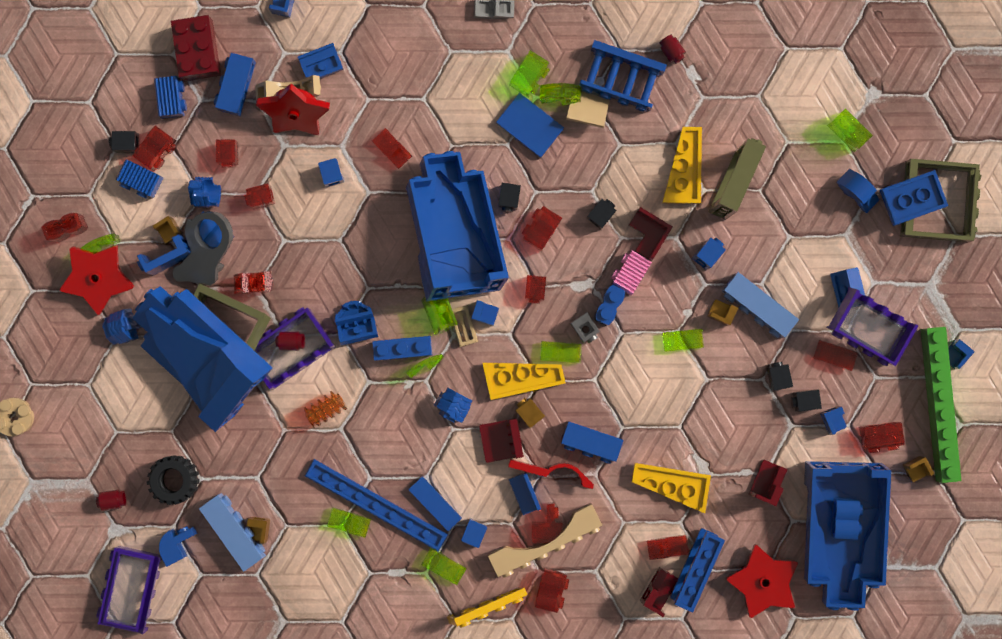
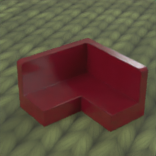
M642 207L637 210L628 225L644 235L635 252L650 261L654 259L673 226Z
M762 460L749 495L777 506L784 489L781 487V484L788 469L767 460Z
M659 567L640 598L643 606L664 617L665 613L662 608L672 593L678 578Z

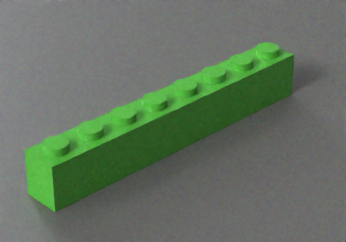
M946 327L920 329L935 480L940 483L962 481Z

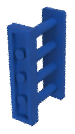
M594 40L591 51L594 52L595 57L587 81L580 80L579 87L582 88L581 90L590 94L596 92L600 94L601 98L607 100L611 98L616 99L619 104L624 106L631 104L636 106L635 109L642 112L651 111L653 104L648 103V99L656 76L663 75L667 65ZM606 56L612 58L613 64L605 87L594 84L601 60ZM624 62L630 64L631 70L623 93L613 91L612 87L620 64ZM644 69L648 71L649 76L639 100L631 97L630 93L638 70Z
M700 529L670 596L675 601V605L692 613L694 612L723 547L724 539L708 530Z

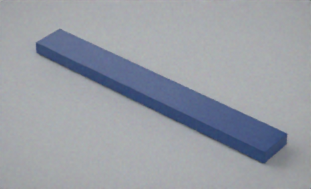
M316 459L313 460L305 474V477L436 551L440 550L448 535Z

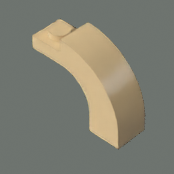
M312 75L295 82L263 81L255 85L256 101L257 98L274 96L276 92L285 89L289 84L309 92L316 98L320 95L319 76Z

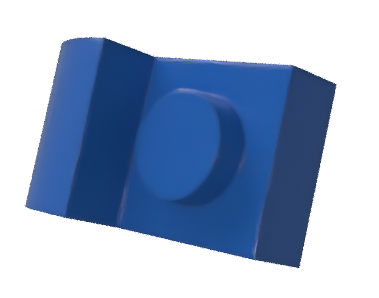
M848 169L836 182L843 193L853 198L865 213H868L880 200L875 193L877 191L876 188L865 177L851 169Z
M186 526L177 531L178 535L174 529L169 530L163 535L159 543V552L166 567L187 557L181 542L197 534L195 527L189 529Z

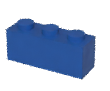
M232 52L230 57L226 58L224 65L226 71L219 81V86H221L220 92L216 94L214 99V105H216L215 108L218 111L241 117L256 64L253 58Z
M431 336L372 341L374 361L433 355Z
M568 421L561 444H564V449L574 452L576 448L582 450V455L593 458V455L601 457L600 461L611 464L612 461L617 462L624 440Z

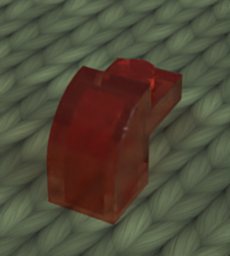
M271 271L234 275V294L267 293L272 291L273 277L271 276Z
M546 502L547 522H532V543H548L560 535L563 522L555 521V518H559L558 507H555L554 502Z

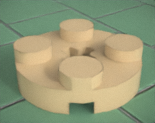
M9 398L0 402V432L2 434L18 436L31 428L34 421V413L31 411L28 402L20 398ZM16 412L15 415L18 417V420L11 422L9 415Z

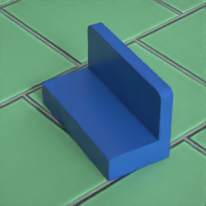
M858 267L830 274L838 308L848 293V287L858 289L862 295H865ZM855 301L851 308L862 305Z
M527 472L510 478L509 481L522 514L525 515L535 510H541Z

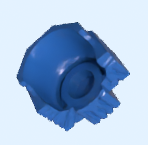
M195 177V180H190L188 190L191 205H194L196 208L219 207L221 185H215L213 177Z
M131 308L114 312L104 319L102 327L106 339L113 345L139 339L137 329L142 327L132 319L134 315Z
M447 387L444 393L441 392L434 406L440 409L439 414L453 423L455 420L462 423L470 410L472 400Z

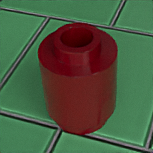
M672 34L659 42L661 45L660 49L670 63L675 62L677 64L685 58L684 54L686 51Z
M280 332L275 339L276 347H279L280 351H299L304 349L305 335L300 334V332Z
M119 489L100 492L99 496L96 497L97 508H100L101 511L121 509L122 506H126L125 492Z

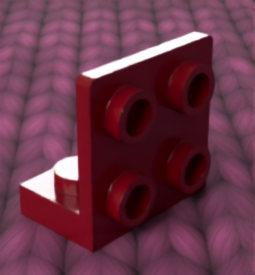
M517 418L479 426L485 461L487 463L524 457Z

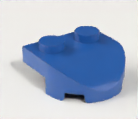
M361 301L347 302L342 305V309L338 314L336 313L335 323L341 346L378 337L372 310L369 306L362 304Z

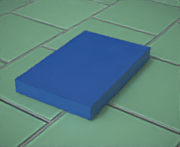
M521 93L516 96L496 122L497 125L540 158L564 130L562 125Z
M935 170L879 190L892 226L949 206Z

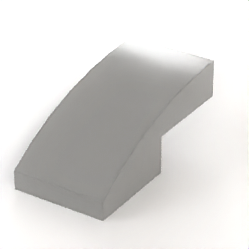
M474 0L473 18H514V0Z

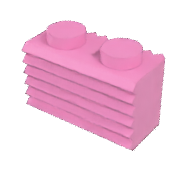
M633 250L630 254L625 253L621 260L623 266L620 270L616 269L611 277L614 280L612 285L625 290V293L630 296L633 295L652 263Z

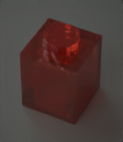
M235 139L216 140V163L221 165V168H233V165H238V142Z
M267 183L246 189L247 194L244 195L245 202L253 210L276 204L270 184Z
M527 275L525 299H529L528 303L540 304V301H544L546 277Z

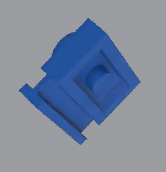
M333 43L298 56L306 78L316 75L321 79L344 70Z

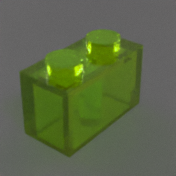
M530 50L511 79L509 86L528 98L531 94L535 95L540 87L538 82L541 78L545 79L550 71L548 68L549 62Z
M846 108L827 125L853 152L860 149L873 136Z
M425 296L422 298V304L435 335L449 331L458 325L448 298L426 301Z

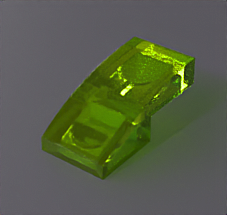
M568 83L540 85V101L542 104L561 101L562 106L581 102V86Z
M115 233L101 236L88 242L80 249L97 253L102 251V245L120 243V237Z
M702 329L662 333L664 352L704 348Z
M541 341L540 360L581 363L582 344Z
M440 354L429 357L416 364L406 374L412 379L425 366L432 370L444 356Z
M332 507L327 526L366 538L371 519Z
M430 548L421 564L455 585H458L467 569L465 566L453 561L433 548Z

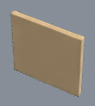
M573 90L566 120L604 128L609 100L598 95Z

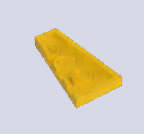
M682 127L662 203H701L702 127Z
M482 363L491 400L566 383L562 365Z
M634 463L631 482L702 513L706 511L711 475Z
M523 587L516 588L497 596L494 601L490 599L481 602L478 605L479 608L464 609L460 616L455 617L452 614L447 616L449 624L460 626V628L471 624L470 620L483 619L488 616L490 611L495 610V612L505 609V605L508 603L516 604L523 601L522 597L526 596L527 592Z

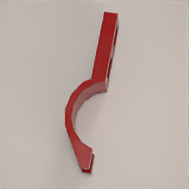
M510 459L508 465L510 468L547 477L551 471L557 468L566 467L574 470L579 475L582 487L593 489L594 486L576 466L569 463L559 462L551 465L549 468H544Z

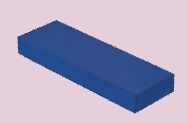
M423 476L409 489L447 531L462 519Z

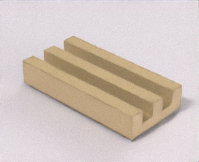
M468 305L449 310L459 346L462 347L478 342ZM463 310H465L468 323L473 336L472 340H470L468 336V332L461 312ZM456 312H458L466 339L465 342H462L454 315Z

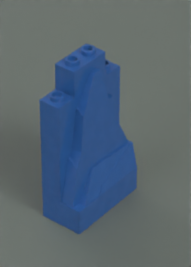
M446 151L443 154H426L420 162L423 178L421 176L409 179L406 186L420 248L418 261L426 301L500 291L509 276L484 171L469 170L465 173L460 152Z
M161 286L155 290L150 289L144 295V302H141L135 308L137 312L132 317L147 331L143 337L145 340L141 347L184 386L201 410L198 417L216 432L236 416L244 405L242 402L252 389L265 379L272 370V367L187 289L181 293L176 292L173 296Z
M805 461L804 484L807 486L808 497L804 579L807 584L813 587H820L823 584L822 602L830 610L847 608L848 610L857 611L859 608H865L866 585L870 588L886 586L891 470L883 463ZM833 498L858 499L860 504L863 505V514L859 517L862 533L858 535V540L834 539L831 536Z

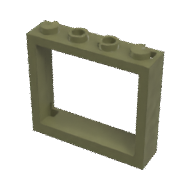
M748 138L735 151L709 209V213L726 220L738 211L766 148L761 140Z
M922 159L907 160L905 163L904 181L917 177L918 168L968 172L963 235L913 231L914 219L901 223L900 237L957 242L974 241L976 232H978L975 223L979 215L977 200L980 198L978 181L981 180L982 176L979 170L980 164Z
M199 283L194 296L203 304L208 297L258 320L246 343L255 351L271 318L263 312Z

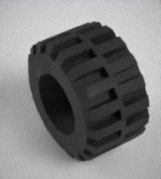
M176 455L164 457L156 461V464L150 468L151 472H148L147 475L149 477L147 485H150L148 490L154 494L152 497L159 499V502L162 504L167 503V505H176L187 501L197 491V484L200 482V479L197 477L199 471L195 470L196 465L191 464L190 459ZM169 469L178 470L183 477V485L178 491L169 490L164 483V475Z

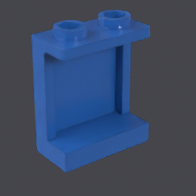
M179 234L172 237L177 248L152 261L146 255H137L139 259L137 264L140 270L156 275L184 261L191 253L186 237Z

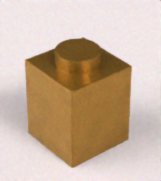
M524 398L516 404L518 407L516 412L529 428L545 417L531 398L528 400Z

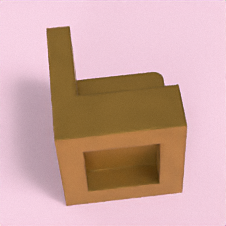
M170 216L153 225V228L159 232L165 244L172 242V237L178 234L183 235L174 218Z
M716 299L707 317L730 326L738 307L727 305Z
M918 456L903 464L911 482H915L927 475H934L926 457Z
M252 516L248 518L247 526L253 531L254 540L260 541V544H265L268 541L270 519Z

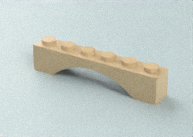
M590 503L574 511L565 528L548 542L528 548L503 546L489 553L488 558L497 576L505 578L513 574L514 569L518 567L523 569L531 565L530 561L536 558L538 561L548 556L547 553L552 550L557 552L564 549V544L570 541L572 543L583 539L582 535L588 532L590 535L598 532L602 523L593 505Z

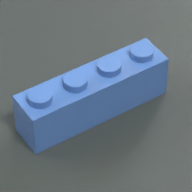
M739 272L734 274L722 290L725 294L723 296L725 299L740 305L739 309L746 315L750 313L754 316V321L762 327L764 325L770 329L769 333L777 339L779 337L785 338L799 321L797 317Z
M221 493L200 507L199 510L244 572L266 556L264 553L265 548L260 542L257 543L254 540L253 531L243 524L241 514L238 511H234L231 507L232 502L228 496Z

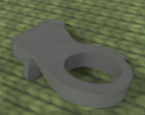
M207 211L196 215L193 220L187 219L185 236L191 253L181 265L176 266L173 270V277L179 282L189 281L211 286L218 280V272L224 268V264L220 263L233 241V230L229 220L223 214ZM204 219H210L220 227L222 239L218 247H211L202 240L199 228Z

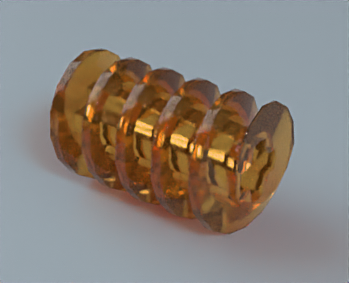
M330 391L331 398L323 395L324 402L317 399V406L310 403L311 410L304 407L305 415L314 429V423L317 426H321V420L324 422L328 421L327 415L334 418V411L340 414L341 408L344 410L348 409L339 393L335 394L333 391Z

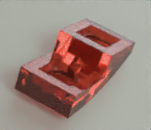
M386 128L372 140L376 147L398 169L412 157Z
M819 340L813 358L853 371L858 353Z
M687 534L647 540L649 560L689 555Z

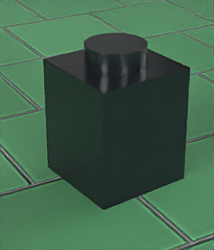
M112 131V136L109 137V146L116 153H139V133L136 131Z
M502 182L498 207L502 208V211L513 212V210H517L521 185Z
M601 199L589 213L587 219L602 230L617 210L614 209L615 205L610 200Z
M781 361L771 363V367L766 368L771 391L793 387L789 364L783 365Z
M819 389L793 392L791 397L792 408H795V411L798 412L822 409Z

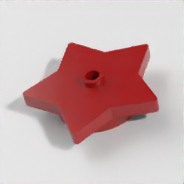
M289 84L285 89L276 92L274 96L257 98L256 106L272 118L274 133L296 129L319 135L318 119L329 111L330 103L317 100L309 92Z
M118 245L97 253L74 246L69 249L72 272L60 288V291L84 297L97 315L103 312L112 295L134 288V284L120 270ZM93 275H97V276H98V280H96V279L93 277Z
M754 544L745 567L726 577L729 583L744 594L748 616L753 618L770 606L795 608L789 583L798 562L794 560H773L758 545ZM768 579L767 585L763 586L762 581Z

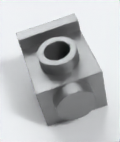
M588 313L570 323L583 343L585 341L591 343L598 338L596 334L600 331ZM583 326L589 327L588 333L582 331Z

